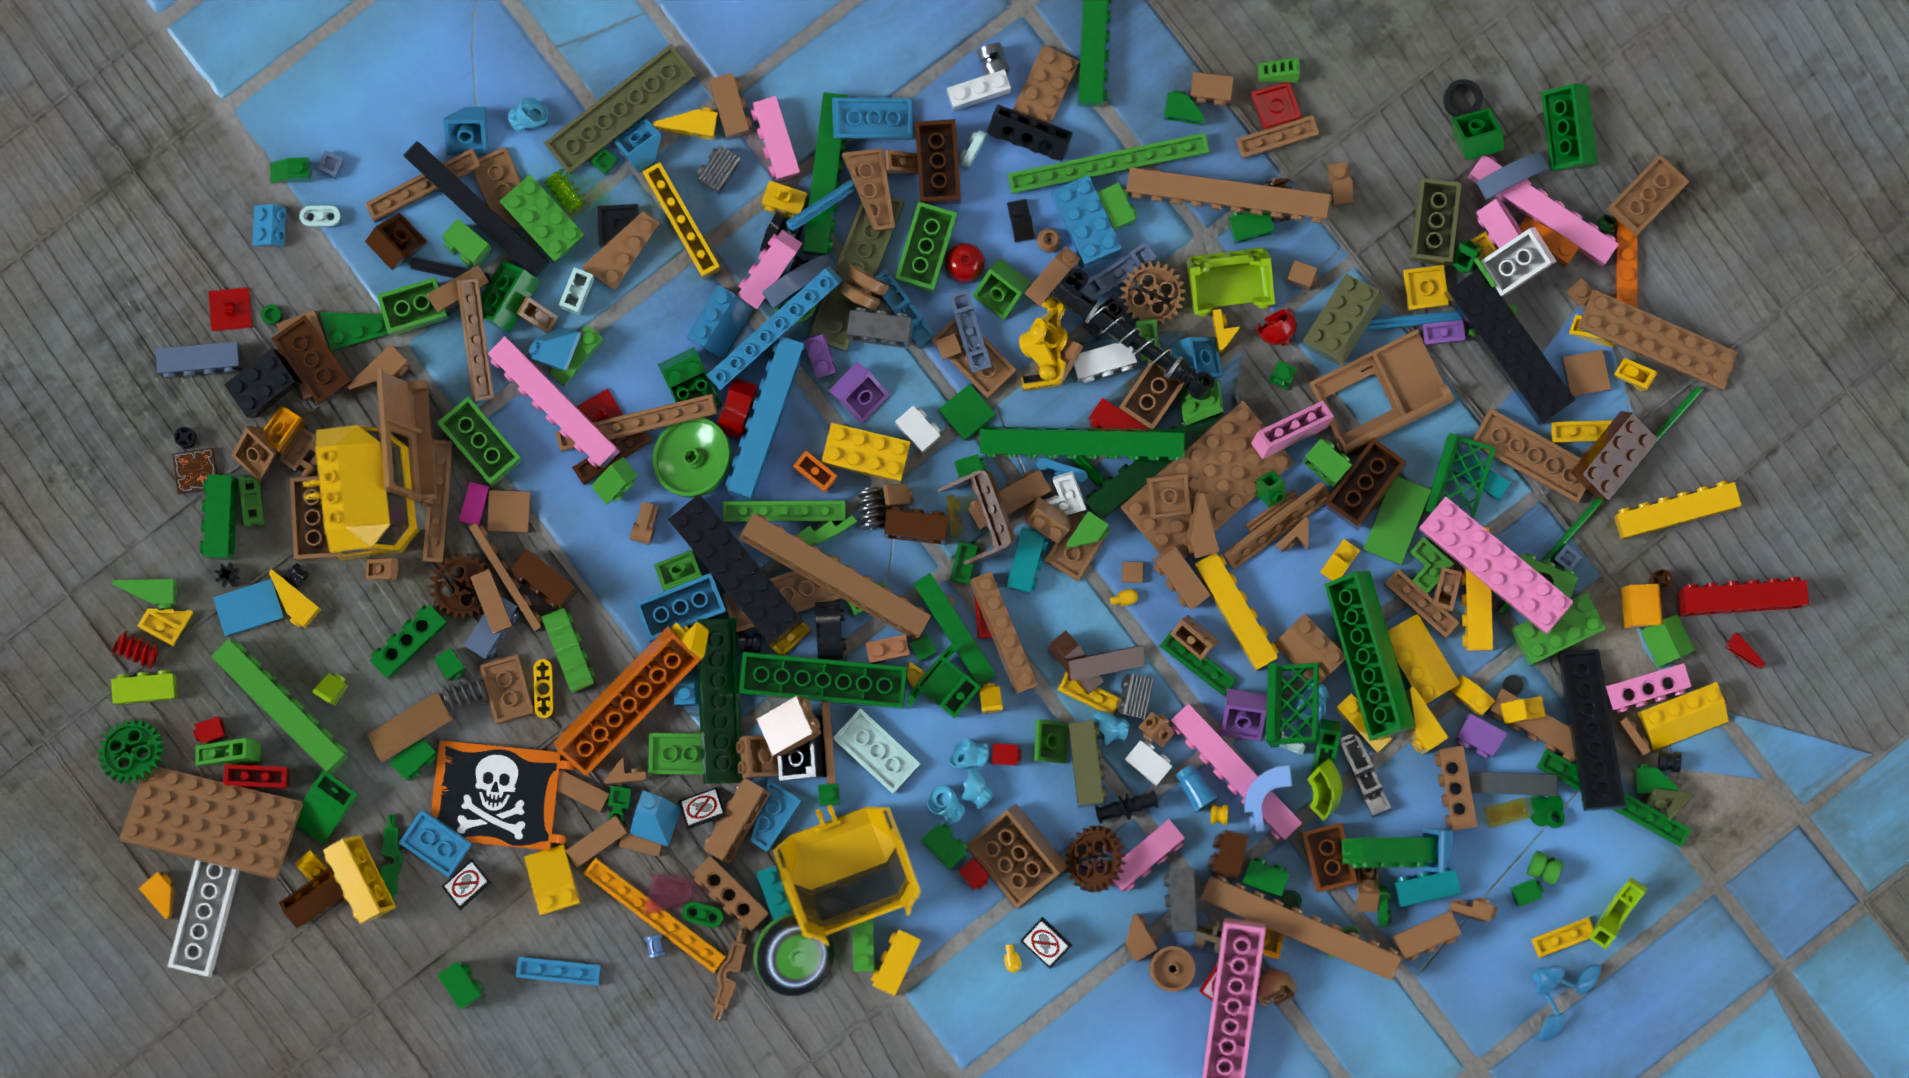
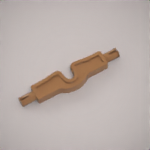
M740 929L736 942H732L727 961L722 964L718 972L719 988L714 1001L716 1009L712 1018L715 1020L717 1018L718 1021H721L724 1009L728 1008L731 996L737 985L735 981L726 977V973L728 971L739 973L742 967L746 949L744 942L748 932L744 931L741 938L743 930Z

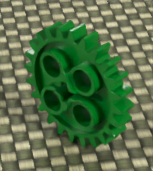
M134 719L131 720L130 724L123 720V726L115 723L116 729L113 730L109 727L110 734H103L106 740L99 741V744L103 747L97 749V752L101 755L97 759L99 762H102L99 766L107 776L110 775L113 781L117 779L120 784L123 783L124 779L128 785H130L132 779L138 784L140 777L146 781V774L148 773L153 776L151 770L153 768L158 770L159 767L156 763L163 762L162 758L159 757V755L165 754L163 749H161L165 746L160 741L162 739L161 735L157 734L158 731L155 727L152 728L150 723L144 726L142 720L138 724ZM140 735L137 741H132L135 736ZM121 745L118 751H114L116 746ZM148 752L145 758H140L143 753ZM130 762L126 768H122L124 763Z

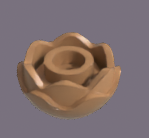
M1045 228L1037 236V245L1041 250L1052 253L1061 247L1062 236L1054 228Z

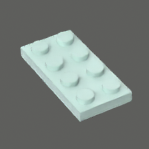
M861 708L833 737L846 752L892 794L920 766V763Z

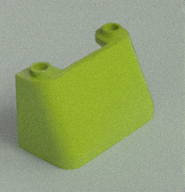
M1266 248L1235 250L1187 258V269L1195 315L1208 316L1214 310L1213 307L1253 302L1258 308L1264 309L1275 304L1271 257Z

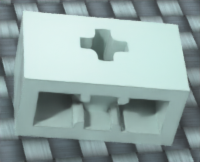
M575 267L573 268L559 303L561 309L580 316L595 280L593 274Z

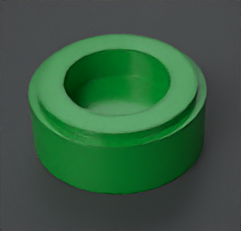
M267 305L261 312V318L267 325L274 326L281 322L282 311L276 305Z

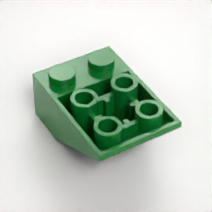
M695 347L658 364L675 402L713 394L716 408L722 406Z
M323 770L302 802L303 807L296 826L325 845L360 794L332 774Z

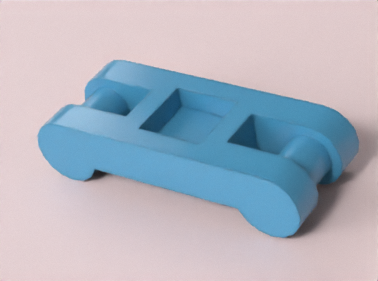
M1040 458L1036 462L1037 471L1040 470L1042 473L1048 470L1054 472V476L1073 471L1078 484H1084L1087 480L1088 475L1084 470L1045 458Z

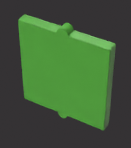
M1484 257L1475 258V263L1492 288L1497 286L1481 262Z

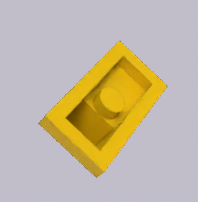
M1221 309L1212 311L1218 353H1222L1237 334L1240 327L1224 329V326H1227L1226 315L1222 314Z
M1626 358L1622 360L1614 373L1616 378L1632 384L1639 392L1647 390L1657 375L1656 371Z
M1343 539L1320 573L1331 581L1342 577L1360 550Z
M676 622L671 629L692 653L702 659L705 654L709 634L708 629L699 622H696L691 628L686 625L682 627Z
M1542 696L1500 704L1504 724L1545 717Z
M311 850L294 863L310 881L328 869L321 858Z

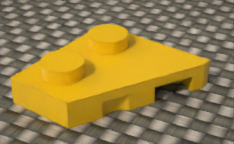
M148 608L137 627L174 647L194 613L191 610L174 611V609L158 610Z

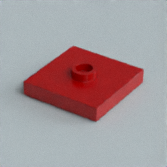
M1290 82L1280 83L1251 92L1250 95L1263 130L1302 119V114Z

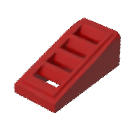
M1737 632L1732 634L1725 648L1757 669L1764 667L1766 663Z

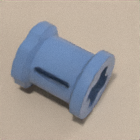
M662 935L644 938L649 952L647 958L666 955L662 949Z

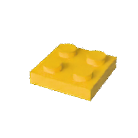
M1444 265L1403 270L1408 311L1449 306V300L1444 294L1447 291Z

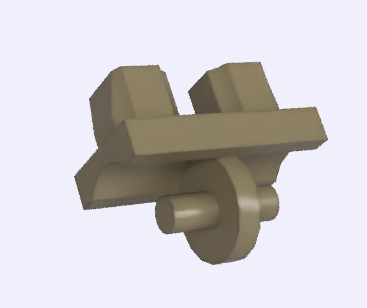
M1216 919L1215 924L1207 922L1206 927L1197 925V931H1195L1194 935L1195 947L1205 949L1207 941L1214 942L1213 952L1219 954L1223 926H1220L1221 919Z

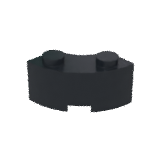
M839 601L815 602L818 659H843L842 650H846V638H842L841 621H845L844 609H840Z

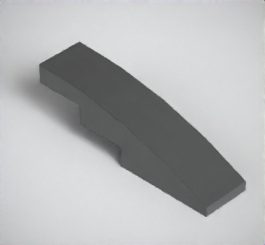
M1357 731L1340 738L1339 744L1372 818L1390 811L1391 806Z
M1472 772L1471 792L1558 796V775Z

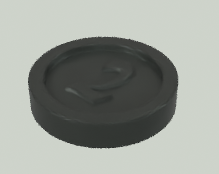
M1510 675L1504 679L1502 686L1507 692L1517 695L1523 689V681L1519 676Z

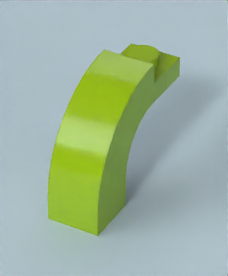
M1630 877L1619 888L1601 914L1589 939L1606 950L1617 937L1625 919L1648 888Z

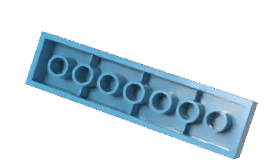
M783 336L774 343L772 350L773 360L769 359L766 366V374L768 375L760 383L759 390L761 395L759 398H755L752 407L754 415L748 418L745 427L747 428L746 431H748L746 437L742 436L740 440V455H735L732 464L734 469L733 475H728L725 484L729 495L747 501H753L805 353L804 343Z

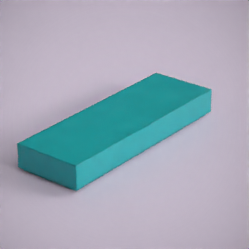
M1458 451L1460 456L1465 455L1462 452ZM1468 456L1462 458L1467 469L1478 464ZM1460 460L1452 464L1451 469L1455 474L1458 475L1465 471ZM1479 466L1469 471L1474 482L1483 476ZM1489 470L1483 491L1500 501L1510 482ZM1467 473L1460 476L1472 484Z

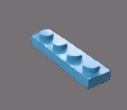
M518 957L516 978L599 986L601 965Z

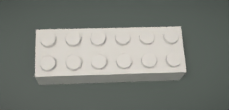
M198 860L195 861L168 967L212 977L240 873L239 870Z

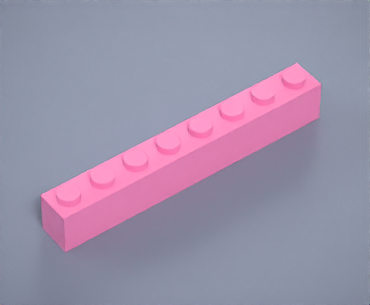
M1483 155L1468 178L1476 183L1503 167L1497 163V159L1493 156ZM1527 179L1495 195L1524 216L1530 217L1569 239L1580 247L1577 250L1601 267L1606 264L1618 246L1613 236L1607 233L1604 235L1598 231L1599 228L1591 222L1586 223L1582 220L1580 214L1575 211H1568L1562 202L1558 200L1553 201L1544 190L1540 188L1537 190L1532 187L1531 182Z
M504 336L488 352V355L492 358L490 362L497 369L501 367L506 372L504 376L511 383L515 381L519 385L518 390L525 397L529 395L533 399L531 403L539 411L543 409L547 413L545 417L551 424L555 425L557 423L561 427L559 432L566 439L571 438L575 442L573 446L581 454L585 452L589 456L587 460L595 468L599 466L604 469L621 452L510 339Z
M1188 703L1170 720L1172 724L1170 728L1178 736L1182 734L1186 738L1185 744L1192 751L1196 749L1200 753L1198 756L1205 765L1210 764L1215 769L1212 772L1218 779L1222 780L1224 778L1229 784L1227 788L1234 795L1238 793L1243 798L1241 803L1244 805L1246 793L1258 776ZM1272 791L1266 794L1262 802L1263 824H1267L1271 828L1269 832L1275 839L1284 841L1302 822Z

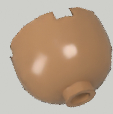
M1271 968L1264 971V975L1258 979L1256 997L1261 1006H1269L1268 1002L1275 1001L1274 1004L1277 1005L1295 996L1294 991L1298 992L1293 978L1287 972Z

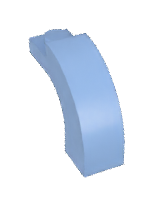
M1289 765L1267 770L1250 785L1244 800V813L1252 812V816H1249L1250 828H1254L1255 833L1264 831L1262 802L1266 794L1274 789L1292 786Z

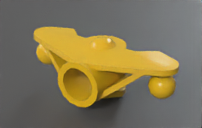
M1051 295L1041 305L1043 308H1048L1047 313L1041 318H1036L1032 326L1021 334L1019 346L1025 356L1033 359L1039 365L1040 377L1043 380H1049L1050 384L1057 385L1062 380L1066 362L1061 358V351L1066 345L1068 334L1066 329L1061 327V319L1065 313L1066 306Z

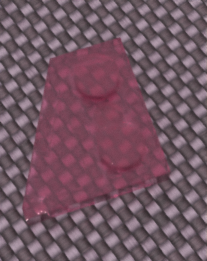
M653 874L645 914L689 903L693 881Z

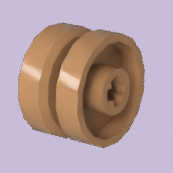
M850 265L846 276L855 284L842 281L837 291L848 297L852 302L877 311L881 301L871 293L873 292L880 296L885 295L890 286L875 276Z
M1169 946L1160 949L1153 955L1149 964V974L1151 980L1158 988L1164 991L1176 992L1183 990L1191 984L1195 976V963L1192 956L1186 950L1180 947ZM1174 965L1176 972L1170 973L1169 966Z

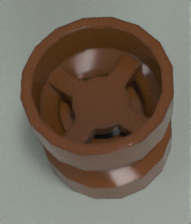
M1659 569L1650 575L1649 584H1659L1660 591H1663L1672 584V575L1668 570Z

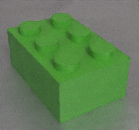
M436 277L377 294L387 332L391 337L449 320L447 309L445 308L437 313L427 297L428 293L440 287Z

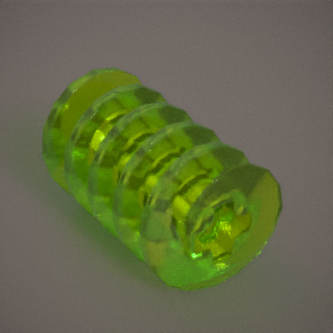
M560 169L553 173L544 184H547V190H552L551 194L553 196H557L556 200L558 202H563L562 207L568 208L567 213L573 214L586 203V200H582L585 193L578 195L577 193L580 188L573 189L572 186L575 182L571 181L568 183L567 180L570 176L562 177L564 169Z

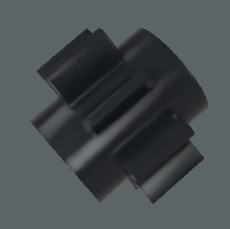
M231 562L228 564V567L221 563V569L214 571L218 574V578L215 581H223L222 587L224 588L227 584L234 587V581L241 579L236 574L240 571L239 568L232 569L233 564ZM225 571L231 573L229 575L230 579L223 578L226 575Z

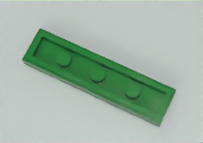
M1170 632L1159 647L1222 696H1225L1227 689L1233 686L1236 679L1208 657L1201 661L1172 637Z

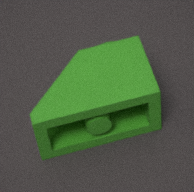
M1088 511L1065 547L1072 549L1097 544L1099 540L1104 541L1110 532L1107 530L1109 524Z

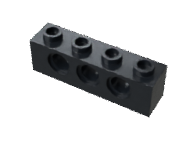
M997 104L987 134L1062 162L1068 150L1073 132Z

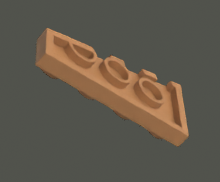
M883 148L843 153L842 156L873 230L894 229L895 223Z
M642 211L581 268L615 290L660 222Z

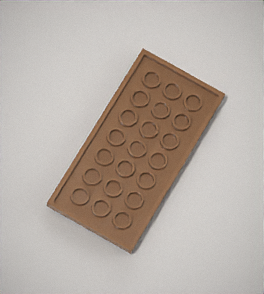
M1241 400L1186 448L1184 457H1180V460H1173L1154 477L1188 473L1191 511L1195 492H1204L1213 529L1216 532L1257 496L1256 479L1272 470L1279 476L1294 461L1284 449L1264 459L1260 457L1251 443L1257 432L1266 427L1248 405ZM1147 483L1120 506L1121 510L1158 554L1168 546L1173 545L1184 559L1189 555L1185 543L1188 542L1187 533L1191 514L1150 519Z
M161 767L158 770L154 768L151 770L153 776L147 773L146 781L141 778L119 837L121 842L277 880L303 807L301 801L239 786H225L223 782Z

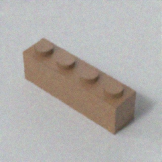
M1034 469L1024 474L1025 478L1019 481L1014 479L1005 484L1006 488L999 491L1007 516L1032 504L1037 497L1043 498L1051 494V489L1040 470L1036 472ZM976 499L970 503L971 507L968 508V512L980 532L988 528L979 500Z
M744 778L737 785L733 798L726 804V816L716 821L715 829L706 838L703 849L730 864L771 793Z

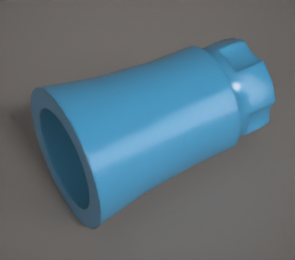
M1193 765L1185 767L1176 774L1195 813L1200 812L1219 799Z

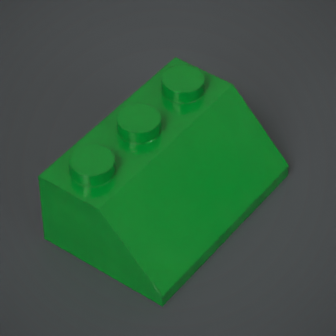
M502 260L480 296L483 319L495 327L510 333L519 318L516 314L527 296L531 298L540 280L524 269Z

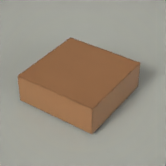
M955 333L936 340L943 360L962 353Z
M1122 562V583H1142L1143 562Z

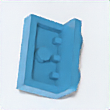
M275 204L254 206L252 246L284 247L285 207Z

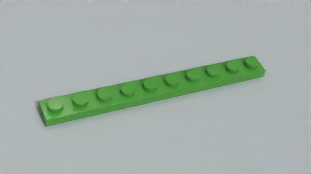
M1200 133L1008 173L1007 176L1011 194H1017L1070 183L1087 175L1090 178L1128 171L1130 168H1142L1209 154L1206 134Z

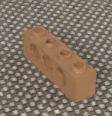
M1464 746L1437 750L1434 758L1436 767L1439 766L1441 772L1438 775L1439 786L1443 787L1444 795H1441L1443 807H1447L1448 815H1445L1447 828L1450 827L1453 831L1478 827ZM1448 763L1456 765L1457 771L1455 774L1447 772L1446 767ZM1452 783L1460 786L1459 794L1451 793L1450 786ZM1456 803L1461 804L1464 808L1461 815H1457L1453 810Z
M711 856L693 872L696 876L693 880L701 888L705 885L710 890L708 895L715 902L720 900L725 905L723 909L731 917L735 915L739 919L737 923L745 931L748 929L753 931L769 915ZM712 875L720 877L721 882L718 886L710 885L709 879ZM728 889H732L735 892V898L732 901H727L724 898V893ZM746 903L749 905L750 912L747 915L739 913V906Z

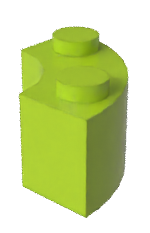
M1329 758L1307 779L1313 790V801L1309 807L1323 821L1336 811L1342 798V781L1337 768Z

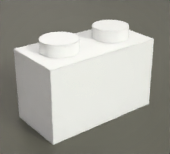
M912 406L895 421V425L923 454L940 439L939 432L941 430L935 423L932 422L930 424L925 419L927 415L920 407L916 409Z
M1140 740L1124 761L1153 785L1157 786L1172 766L1169 764L1171 760L1162 753L1160 756L1153 751L1155 747L1148 741L1143 743Z

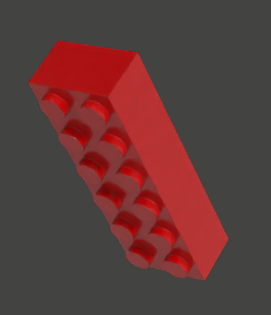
M1790 577L1784 580V582H1780V578L1768 579L1764 583H1760V580H1748L1740 585L1739 581H1730L1727 584H1723V586H1719L1718 582L1707 583L1703 587H1698V584H1688L1677 592L1679 617L1799 609L1809 605L1807 580H1801V577Z

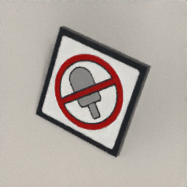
M717 787L679 800L687 830L726 816Z
M472 859L448 880L442 888L461 911L489 886L491 881Z
M1043 917L1020 940L1049 968L1072 946Z

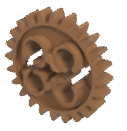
M1148 260L1146 267L1140 262V269L1133 266L1134 273L1127 272L1130 278L1122 279L1126 286H1121L1120 290L1125 291V293L1119 295V297L1125 299L1122 302L1125 306H1128L1125 313L1132 312L1130 317L1132 320L1138 317L1137 320L1156 318V323L1160 320L1165 325V318L1172 321L1171 314L1178 315L1175 309L1176 307L1183 308L1179 301H1184L1185 298L1180 296V294L1186 292V290L1180 288L1184 282L1177 281L1180 277L1179 273L1172 275L1175 270L1173 267L1167 270V263L1160 267V262L1156 261L1155 266H1153L1152 262ZM1151 275L1153 277L1152 283L1150 285H1143V287L1149 291L1155 289V292L1163 297L1165 295L1161 292V286L1166 283L1170 284L1171 290L1167 293V296L1169 298L1176 296V298L1170 301L1171 309H1169L1166 303H1162V309L1159 312H1154L1152 305L1155 302H1162V300L1155 296L1150 298V295L1142 290L1140 292L1144 295L1143 302L1135 303L1134 297L1138 292L1136 289L1129 291V289L1135 286L1134 278H1136L1139 284H1143L1144 276Z

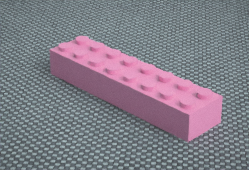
M1447 497L1441 501L1419 527V530L1545 635L1551 631L1573 605V601Z
M1224 918L1202 1078H1245L1266 923Z

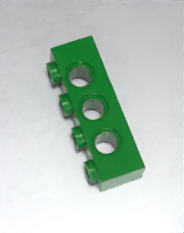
M430 604L427 607L426 605L422 606L416 612L417 616L412 621L410 619L401 626L402 630L397 635L394 633L386 640L387 645L382 649L379 647L371 654L373 658L370 662L386 679L392 678L449 624ZM422 621H426L428 624V628L424 632L418 630V624ZM411 635L413 638L412 644L404 646L403 638ZM392 649L397 650V658L389 660L388 652Z

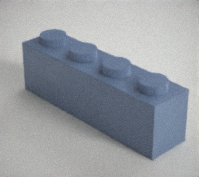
M238 342L156 349L157 373L165 379L175 378L177 374H184V377H192L200 372H204V375H214L216 371L224 370V373L237 372L236 369H242L241 349Z

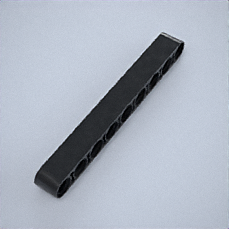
M416 140L403 156L531 275L537 277L549 264L539 252L420 142Z

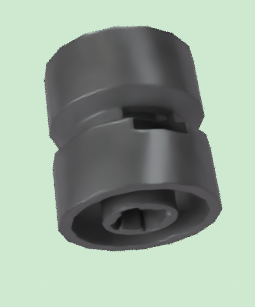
M1000 42L983 46L976 51L979 61L984 63L982 66L984 76L1004 69L1006 73L1010 70L1007 59L1003 58L1004 51Z

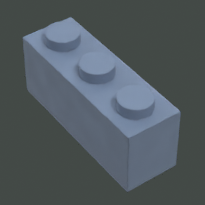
M501 596L509 619L514 623L520 614L518 612L519 607ZM484 613L464 646L487 660L495 655L498 647H496L499 640L503 641L509 630L505 629L493 634Z

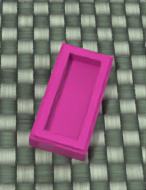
M469 482L459 522L471 525L477 523L480 526L490 487Z

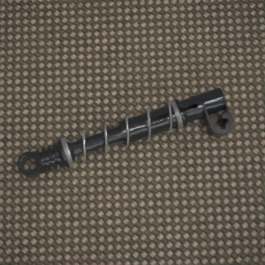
M1076 268L1068 273L1054 292L1053 298L1080 315L1085 323L1093 324L1100 329L1101 333L1105 332L1114 338L1116 344L1121 343L1127 348L1133 347L1132 355L1140 352L1149 358L1148 366L1154 363L1165 369L1164 377L1166 376L1171 381L1180 380L1179 383H1184V387L1188 385L1189 393L1193 398L1197 400L1207 398L1215 384V379L1211 374L1207 372L1196 373L1197 370H1192L1193 367L1190 366L1188 368L1186 359L1181 356L1174 359L1171 349L1165 352L1156 347L1155 338L1147 341L1140 336V328L1132 327L1125 322L1124 317H1118L1110 312L1108 306L1103 307L1101 306L1102 302L1097 299L1093 300L1082 293L1089 280L1086 272Z

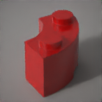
M734 378L718 421V426L727 436L740 439L742 432H747L745 427L748 415L755 398L759 397V394H756L758 385Z

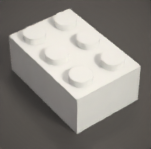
M1535 227L1529 228L1481 260L1497 284L1495 288L1500 296L1507 295L1557 262Z

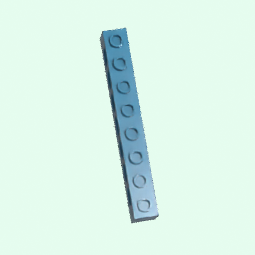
M830 265L827 266L707 374L709 379L719 390L724 388L843 280Z

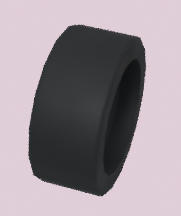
M1460 79L1451 83L1445 91L1443 98L1444 108L1453 117L1478 111L1483 101L1482 91L1479 86L1472 80ZM1458 88H1467L1474 94L1475 102L1469 110L1461 111L1453 106L1451 97Z

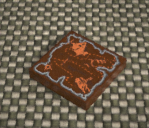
M214 448L172 454L178 494L203 491V481L207 479V474L217 475Z

